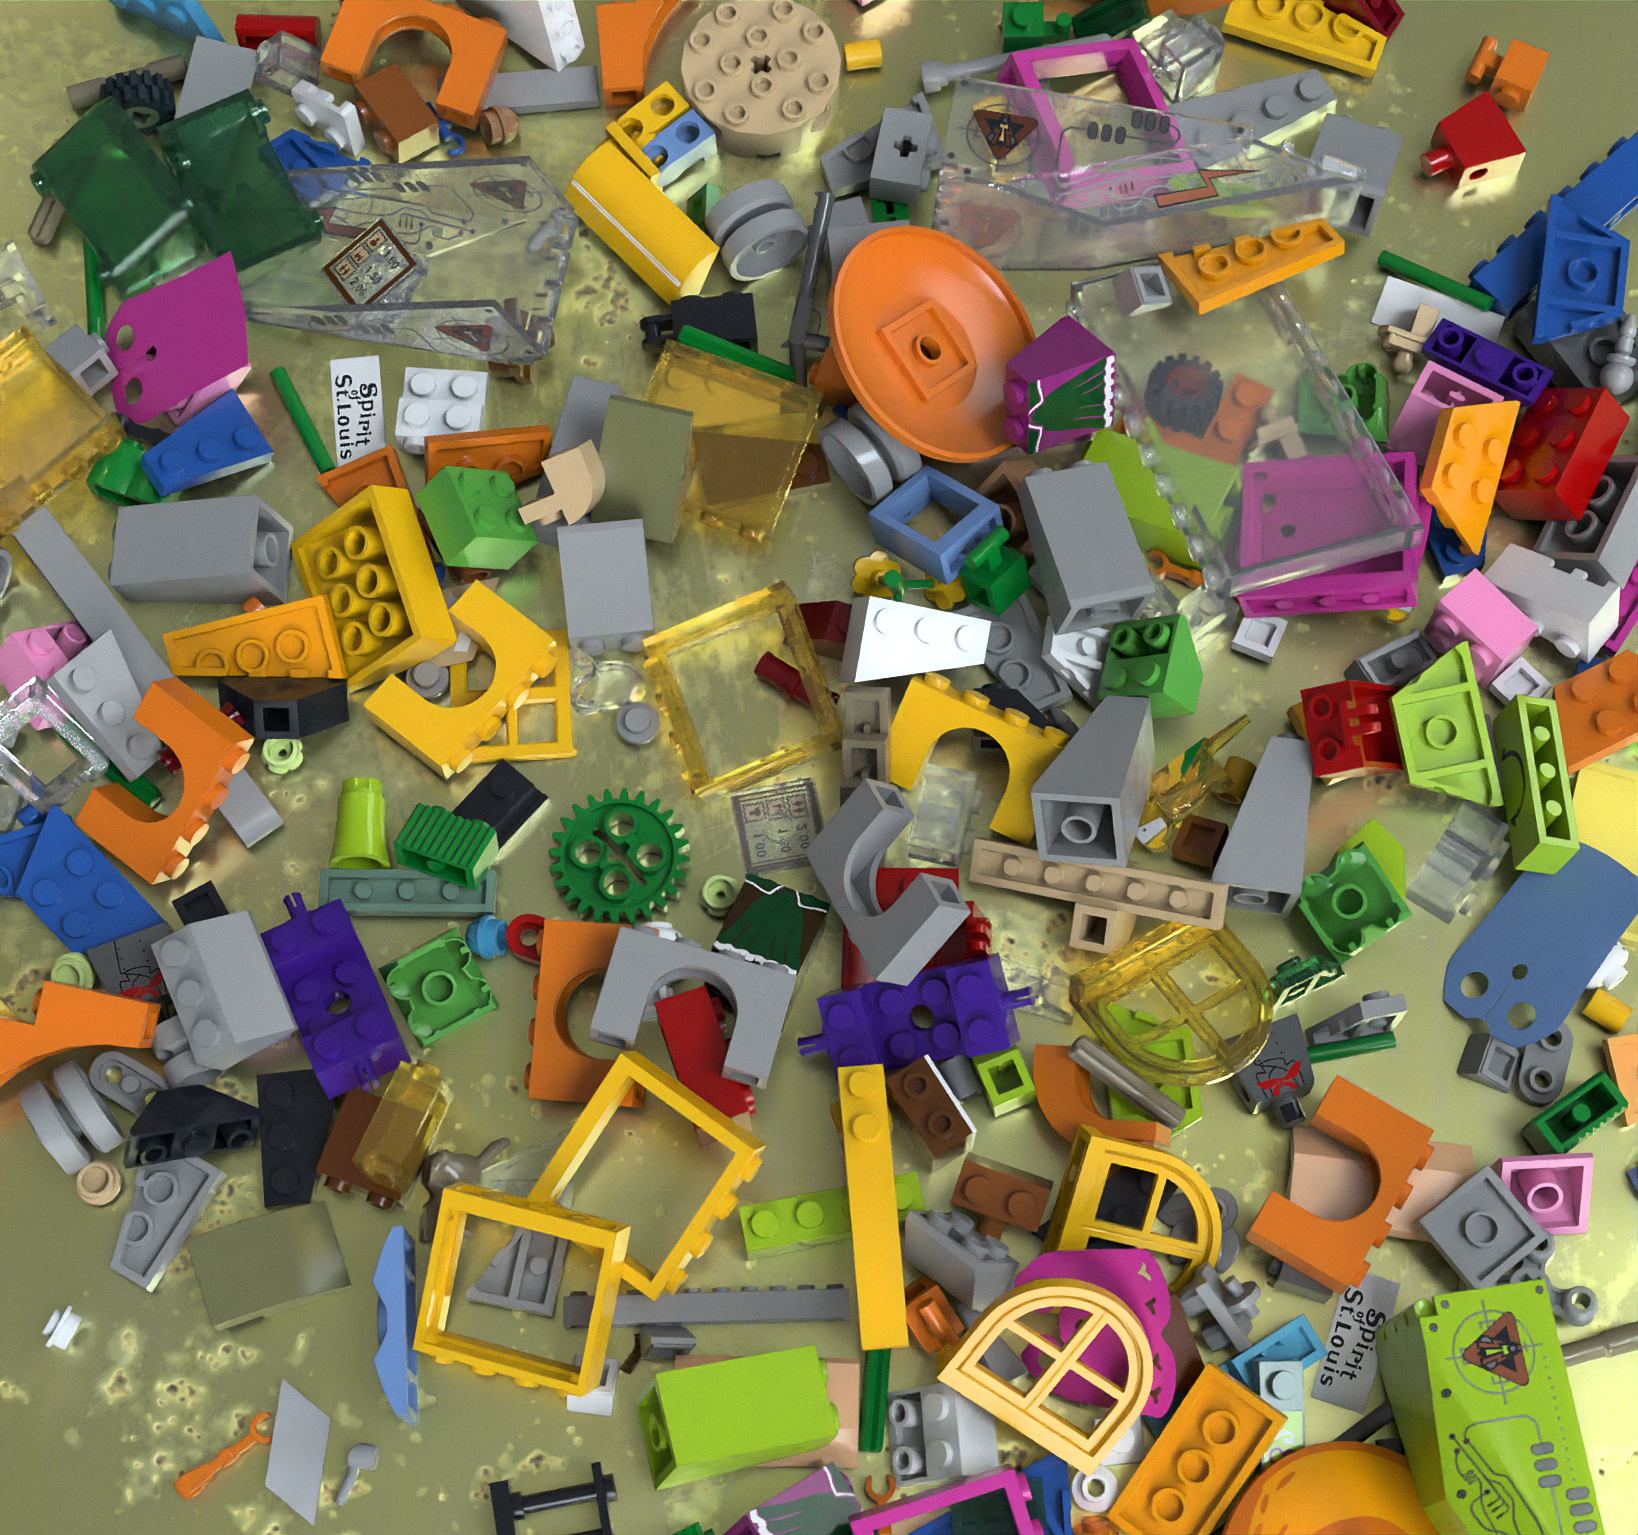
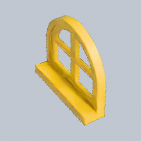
M1079 1124L1040 1255L1053 1251L1085 1250L1089 1236L1132 1245L1134 1246L1133 1249H1149L1189 1258L1181 1273L1167 1286L1179 1296V1290L1195 1280L1196 1267L1209 1261L1213 1269L1216 1265L1222 1238L1220 1212L1207 1183L1191 1166L1176 1155L1156 1147L1106 1136L1096 1127ZM1111 1163L1156 1173L1139 1229L1095 1219ZM1166 1179L1174 1182L1184 1192L1190 1202L1195 1218V1242L1151 1232ZM1035 1278L1032 1281L1041 1280V1278ZM1054 1306L1050 1313L1058 1314L1063 1306Z
M1049 1278L1031 1281L1007 1291L994 1300L980 1314L955 1347L946 1343L936 1355L937 1379L1087 1476L1092 1474L1137 1419L1147 1402L1153 1380V1362L1148 1337L1141 1322L1131 1308L1116 1295L1100 1286L1069 1278ZM1050 1306L1075 1307L1090 1312L1062 1348L1018 1321L1017 1318L1030 1311ZM1106 1323L1118 1334L1127 1352L1128 1373L1123 1389L1078 1360L1079 1356ZM1006 1327L1053 1357L1026 1393L977 1362ZM1069 1369L1117 1399L1089 1434L1041 1404Z

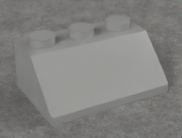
M1612 455L1581 520H1547L1532 551L1554 559L1555 565L1553 568L1569 574L1577 568L1587 572L1588 577L1586 580L1604 587L1610 581L1620 585V590H1623L1638 560V455Z
M245 910L187 924L151 945L198 1065L224 1071L298 1030L251 911Z

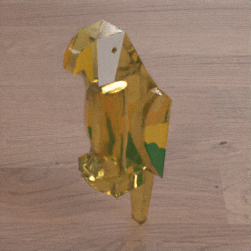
M1246 714L1209 739L1204 737L1153 774L1152 788L1144 805L1136 836L1148 850L1160 853L1169 849L1170 846L1166 842L1176 824L1195 813L1210 794H1222L1235 784L1215 760L1214 755L1252 722Z

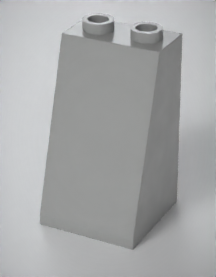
M1082 460L1069 465L1068 469L1052 472L1051 468H1040L1028 473L1027 477H1024L1017 493L1055 635L1138 619L1155 594V588L1107 461L1093 464L1092 460Z
M257 494L118 507L117 521L112 530L114 548L112 562L108 567L109 586L129 601L244 604L250 597H255L263 605L286 604L292 552L290 544L293 541L294 527Z
M1107 695L1033 785L1031 799L1040 861L1127 866L1156 768L1150 698Z
M1282 733L1277 737H1270L1214 868L1210 881L1229 884L1226 909L1288 917L1301 894L1313 764L1309 741L1304 740L1298 734Z

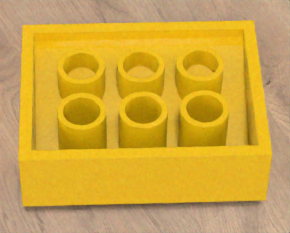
M370 485L290 544L306 597L328 595L348 675L344 679H348L349 694L386 679L391 673L395 675L420 663L429 661L458 641L408 489Z

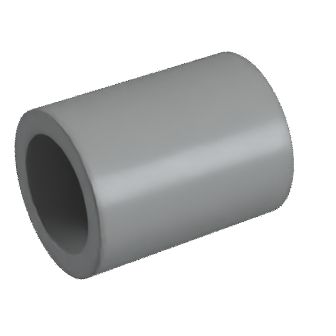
M966 1054L951 1058L939 1066L945 1082L959 1103L971 1100L984 1091Z

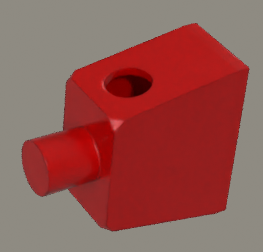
M1486 91L1436 125L1430 141L1432 150L1420 155V164L1427 176L1431 177L1446 170L1456 186L1465 187L1518 172L1527 151L1490 92Z

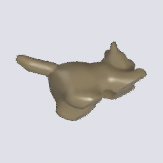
M502 1137L491 1142L478 1157L466 1153L454 1154L447 1149L428 1156L422 1166L421 1183L428 1191L430 1197L421 1209L418 1232L419 1242L434 1240L443 1188L459 1181L476 1185L480 1173L490 1165L499 1153L510 1144L508 1138ZM465 1225L463 1237L473 1236V1231Z

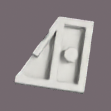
M303 79L291 89L296 105L294 108L296 115L306 125L310 127L316 125L321 129L330 144L337 146L338 150L346 149L354 157L366 147L356 107L352 103L345 101L340 107L335 106L331 103L335 99L332 93L323 89L320 90Z
M1047 616L1041 657L1096 710L1100 705L1096 699L1112 632L1096 627L1056 636L1051 617Z

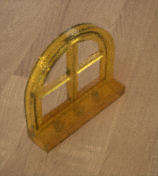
M1169 921L1070 976L1069 979L1070 1004L1108 1051L1141 1077L1157 1083L1179 1087H1194L1225 1080L1246 1068L1259 1055L1270 1034L1274 1000L1268 977L1258 961L1225 923H1223L1222 929L1214 930ZM1213 948L1239 980L1194 1005L1167 972ZM1153 982L1178 1014L1133 1040L1106 1007L1144 985ZM1246 990L1250 1003L1249 1021L1242 1035L1229 1047L1203 1016V1013ZM1187 1023L1213 1056L1197 1060H1176L1154 1054L1144 1047Z

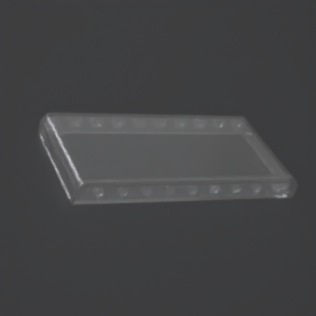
M1233 242L1211 247V249L1233 244ZM1154 261V262H1150V263H1146V264H1142V265H1138V266H1157V265H1158V261ZM1126 269L1071 282L1070 300L1065 303L1067 316L1070 315L1116 353L1114 409H1120L1122 412L1128 437L1130 439L1135 438L1144 468H1150L1153 472L1159 497L1161 499L1166 498L1175 528L1177 530L1182 529L1191 559L1199 561L1203 569V580L1208 592H1215L1219 599H1224L1420 546L1424 524L1282 281L1199 315L1164 274L1173 304L1134 316H1123L1111 281Z

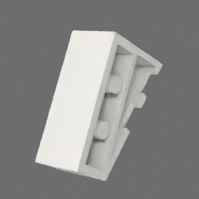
M1510 543L1484 574V577L1539 627L1534 636L1538 637L1541 635L1554 643L1555 647L1569 658L1577 657L1588 664L1618 627L1620 585L1608 581L1604 587L1586 580L1588 574L1585 571L1575 568L1571 574L1553 568L1555 565L1554 559Z
M872 596L853 598L839 683L860 682L984 664L991 621Z

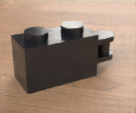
M729 291L720 296L713 297L684 296L680 300L670 301L671 314L647 316L639 322L640 330L645 332V339L641 342L642 350L647 353L675 351L676 361L680 363L712 360L678 346L677 338L684 325L692 326L758 353L753 293ZM673 331L674 334L661 335V332Z

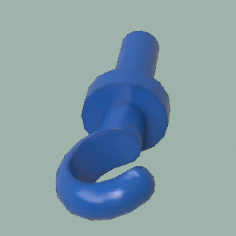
M426 102L427 106L439 120V136L445 142L454 140L460 145V148L456 150H447L448 155L457 156L463 153L465 149L464 139L457 133H451L449 131L451 123L448 120H442L437 117V112L432 104Z

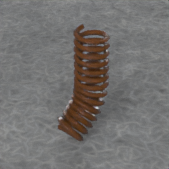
M640 1337L634 1338L635 1347L631 1351L632 1354H629L630 1356H627L628 1359H625L627 1362H623L624 1364H621L622 1367H619L627 1374H631L635 1366L641 1361Z

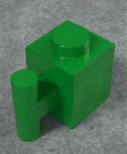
M1003 2L1001 54L1043 46L1044 44L1068 41L1072 17L1070 14L1063 12L1057 15L1056 21H1044L1043 2Z
M1001 525L996 526L963 558L965 566L959 571L967 602L998 617L1031 586L1024 555L1015 548H1007L1002 545L1010 538V535Z

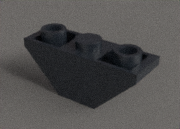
M218 678L220 708L225 703L230 702L235 707L233 712L238 711L245 724L241 727L256 739H302L350 720L348 679Z
M201 1084L157 1091L129 1130L123 1165L125 1169L254 1146L261 1112L255 1106Z

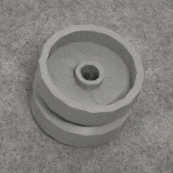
M759 180L735 189L710 210L705 220V229L710 239L720 248L722 261L733 278L740 281L764 278L781 270L793 262L805 250L810 237V231L802 216L794 210V202L785 186L779 180Z
M859 401L848 408L847 420L835 418L819 430V443L828 462L845 485L859 499L869 505L877 504L892 492V480L898 483L906 482L922 467L919 452L907 447L887 433L867 413Z
M73 1058L52 1071L53 1084L61 1097L59 1100L45 1083L38 1080L16 1094L35 1134L46 1150L53 1155L58 1164L70 1176L89 1165L91 1161V1152L82 1137L83 1134L86 1135L97 1150L104 1153L111 1151L126 1141L119 1124L107 1104L93 1087L89 1077Z

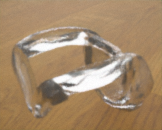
M574 646L569 648L572 664L581 669L580 675L574 680L570 690L571 706L577 713L585 716L595 713H616L631 703L641 701L646 691V682L637 666L623 661L599 662L582 648ZM594 677L596 682L595 697L593 700H588L581 696V694Z

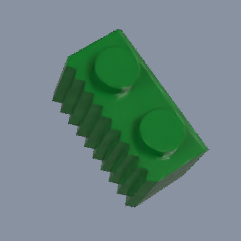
M421 802L416 805L393 842L397 864L477 891L479 884H482L483 878L486 877L487 871L490 870L491 864H494V860L498 857L499 853L496 830L486 822L479 819L464 820L461 816L456 817L444 807L425 806Z
M1601 1070L1533 1118L1521 1131L1538 1155L1567 1154L1571 1149H1574L1578 1144H1581L1585 1139H1588L1592 1134H1595L1599 1129H1602L1606 1124H1609L1628 1109V1101L1609 1076Z

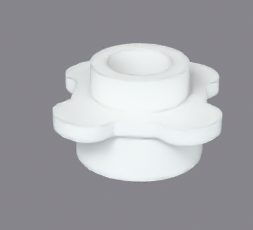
M68 1305L64 1313L55 1309L42 1334L50 1337L46 1347L50 1348L52 1344L62 1350H65L83 1318L71 1311L72 1306Z

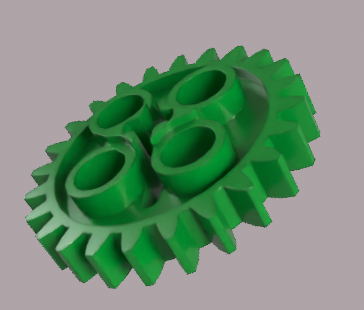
M627 788L622 789L619 799H613L610 791L605 789L604 801L600 803L591 794L587 795L589 808L584 810L576 804L572 805L576 818L571 820L561 817L560 819L566 833L553 832L552 834L553 842L561 846L548 850L550 859L559 862L549 867L551 876L562 877L554 884L556 892L569 891L564 898L565 905L570 907L579 902L577 913L581 919L592 911L594 912L593 920L595 923H601L604 917L607 916L610 917L611 924H619L620 918L626 917L629 925H635L636 915L642 914L648 922H652L651 909L653 907L666 913L668 910L664 898L667 896L672 899H679V891L673 884L687 883V875L678 870L691 866L690 857L681 855V853L690 849L688 840L678 839L684 833L683 824L670 826L675 818L674 811L670 809L660 814L661 800L658 798L649 805H646L644 791H640L635 800H629ZM625 821L634 826L633 830L625 836H617L611 832L612 827L618 822ZM594 831H601L619 856L622 857L627 854L629 867L646 881L645 886L638 885L621 861L615 860L613 862L610 849L593 835ZM586 849H594L600 853L597 861L591 864L581 863L577 859L580 853ZM653 852L662 857L661 862L654 867H644L639 863L640 858L646 853ZM615 880L625 881L629 885L625 893L617 896L610 895L606 892V888Z

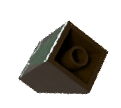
M749 873L711 951L718 953L719 950L734 951L745 957L744 961L762 965L764 962L777 963L786 967L789 970L788 973L797 975L781 1031L783 1033L823 935L831 904L815 896L798 892L777 884L770 879H764ZM704 982L710 998L718 996L723 1011L734 1014L726 996L712 984Z

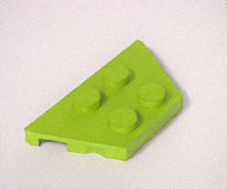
M1468 641L1461 642L1388 699L1407 785L1493 808L1503 806L1504 803Z
M1098 997L1096 999V1010L1101 1047L1185 1109L1186 1114L1178 1127L1171 1130L1170 1139L1200 1121L1203 1114L1191 1029L1173 1022L1159 1021L1154 1015L1138 1009L1135 1012L1110 1003L1111 1000L1108 998ZM1106 1084L1111 1120L1157 1122ZM1117 1164V1169H1123L1124 1167H1126Z

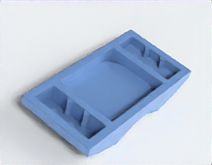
M394 1226L391 1228L382 1247L372 1280L379 1295L377 1307L379 1349L373 1361L384 1393L395 1414L407 1425H419L417 1350L412 1349L417 1327L415 1241L404 1226Z

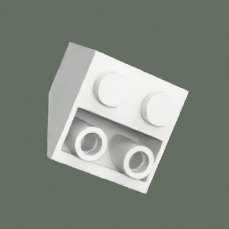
M943 1382L887 1393L892 1469L896 1487L947 1484L999 1466L994 1415Z

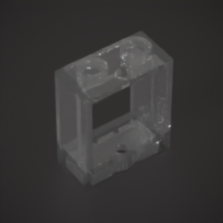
M36 675L0 703V743L39 714L83 755L78 761L45 785L0 744V777L44 815L55 804L58 807L65 805L74 796L76 790L87 781L94 782L98 780L109 767V757L55 692Z

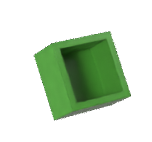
M444 466L415 495L446 566L509 570L538 542L531 522L524 524L518 508L523 505L515 490L514 482L506 471Z

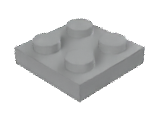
M1489 1165L1481 1168L1416 1222V1225L1470 1290L1489 1287L1548 1238Z

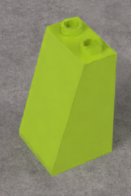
M1105 428L1098 430L1093 441L1090 440L1085 445L1081 460H1092L1093 464L1107 461L1140 549L1147 552L1153 549L1163 551L1169 558V562L1187 570L1200 571L1204 576L1214 579L1241 525L1242 485L1238 470Z
M815 1344L655 1373L634 1399L655 1491L825 1448L838 1436L837 1431L840 1427V1419L835 1404L829 1401L826 1390L828 1383L827 1367L824 1360L818 1358Z

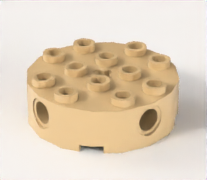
M730 0L720 4L699 19L685 41L681 64L682 92L685 101L689 104L690 110L693 108L715 132L718 148L737 157L756 158V155L769 156L780 153L781 157L801 151L822 136L838 111L841 55L831 29L813 10L793 0Z

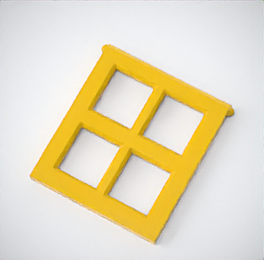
M567 628L543 630L555 639L558 651V660L553 668L554 685L529 687V695L522 704L554 703L556 741L518 743L517 709L513 710L511 708L506 713L507 744L477 746L472 751L473 758L469 764L499 762L502 758L507 762L574 758L577 755V749L573 748L570 655ZM478 645L476 653L486 652ZM467 662L450 666L451 708L468 705L479 699L488 690L468 691Z

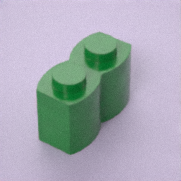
M107 438L86 479L92 494L120 506L177 502L183 490L160 497L140 465L143 454L146 453L143 446L129 438H121L120 441Z

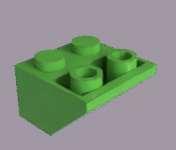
M1179 613L1114 624L1096 701L1101 703L1107 695L1150 698L1152 719L1195 714L1203 672L1186 617Z

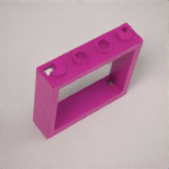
M1135 38L1011 52L996 77L1007 102L1008 98H1010L1009 105L1024 110L1032 118L1038 121L1039 141L1048 142V144L1039 142L1032 158L1056 211L1112 203L1111 196L1102 191L1098 192L1099 202L1096 199V203L1093 204L1092 201V204L1086 206L1068 201V195H1072L1073 200L1086 204L1090 202L1089 192H1092V196L1093 191L1104 190L1111 194L1108 191V187L1111 185L1114 196L1121 198L1142 196L1144 191L1151 186L1165 185L1170 178L1142 179L1127 171L1107 176L1104 182L1130 176L1134 191L1131 189V179L1125 178L1127 193L1125 192L1124 179H1120L1122 194H1120L1119 181H1114L1060 196L1058 200L1055 198L1056 193L1060 195L1101 183L1108 173L1122 169L1103 171L1100 176L1070 184L1067 189L1056 182L1055 165L1062 131L1038 79L1116 70L1134 111H1140L1143 115L1141 126L1147 138L1167 143L1177 140L1178 132L1175 128L1170 126L1167 133H1161L1159 130L1162 116L1170 118V125H1174L1177 128L1178 125L1170 114L1163 99L1162 91L1157 86L1148 67L1146 57L1142 54ZM1009 106L1013 115L1029 117L1021 110ZM1149 113H1153L1156 116L1155 128L1152 131L1145 129L1146 116ZM1036 128L1031 132V139L1038 140ZM1063 135L1057 166L1058 182L1064 185L1065 182L1070 183L1098 175L1100 172L1080 173ZM1180 137L1177 143L1172 145L1149 141L1157 157L1193 158L1188 152L1182 137ZM1030 141L1029 146H1027L1030 153L1034 151L1037 142ZM1161 160V169L1166 176L1172 175L1173 172H1188L1196 169L1194 160ZM1159 164L1125 168L1139 176H1164ZM1157 187L1147 191L1144 196L1149 198L1154 197V194L1173 191L1169 188ZM1113 197V201H1114V202L1135 200V199L1122 200V199H1116V198Z
M1392 450L1384 454L1362 456L1347 454L1342 457L1327 459L1309 457L1300 461L1280 463L1266 461V464L1243 466L1238 599L1245 617L1259 618L1418 607L1420 473L1414 451L1394 453ZM1403 486L1402 571L1260 581L1263 497Z
M1009 1463L847 1516L853 1535H874L873 1530L1004 1488L1018 1535H1044L1039 1519L1030 1520L1025 1502L1032 1500V1495L1024 1472L1016 1474L1014 1468Z

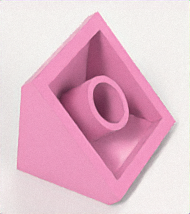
M1591 1152L1500 1157L1490 1166L1541 1229L1548 1231L1551 1235L1587 1233L1594 1161Z

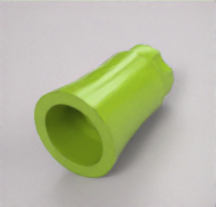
M351 777L342 781V792L338 798L334 843L328 864L331 869H390L385 822L386 800L383 797V784L380 780L372 777Z

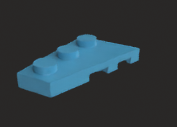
M109 0L113 5L122 9L125 8L194 44L197 35L225 42L198 0Z

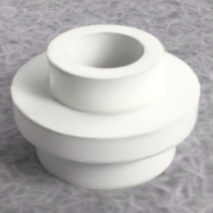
M1098 1465L1090 1476L1079 1470L1073 1478L1071 1492L1074 1501L1081 1509L1091 1513H1099L1107 1510L1114 1504L1118 1495V1483L1110 1470ZM1090 1480H1098L1102 1483L1104 1491L1100 1497H1092L1087 1492L1086 1487Z

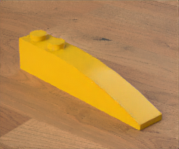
M883 1064L838 1067V1092L862 1350L909 1347Z

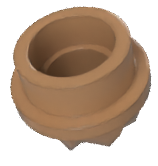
M497 105L490 106L487 112L481 113L479 115V128L484 141L488 145H507L508 142L516 137V133L519 131V118L508 107H498Z

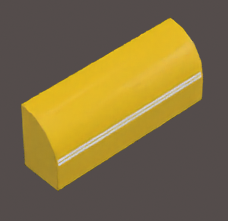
M610 141L597 148L576 170L562 201L670 307V301L680 300L688 295H698L720 248Z

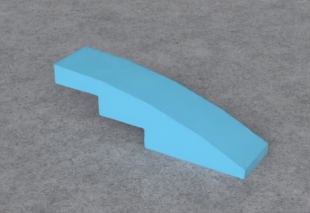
M1301 1314L1253 1343L1251 1348L1237 1353L1219 1364L1218 1367L1253 1391L1252 1361H1303L1304 1370L1329 1353L1305 1315ZM1192 1386L1174 1394L1172 1403L1162 1418L1141 1415L1156 1440Z

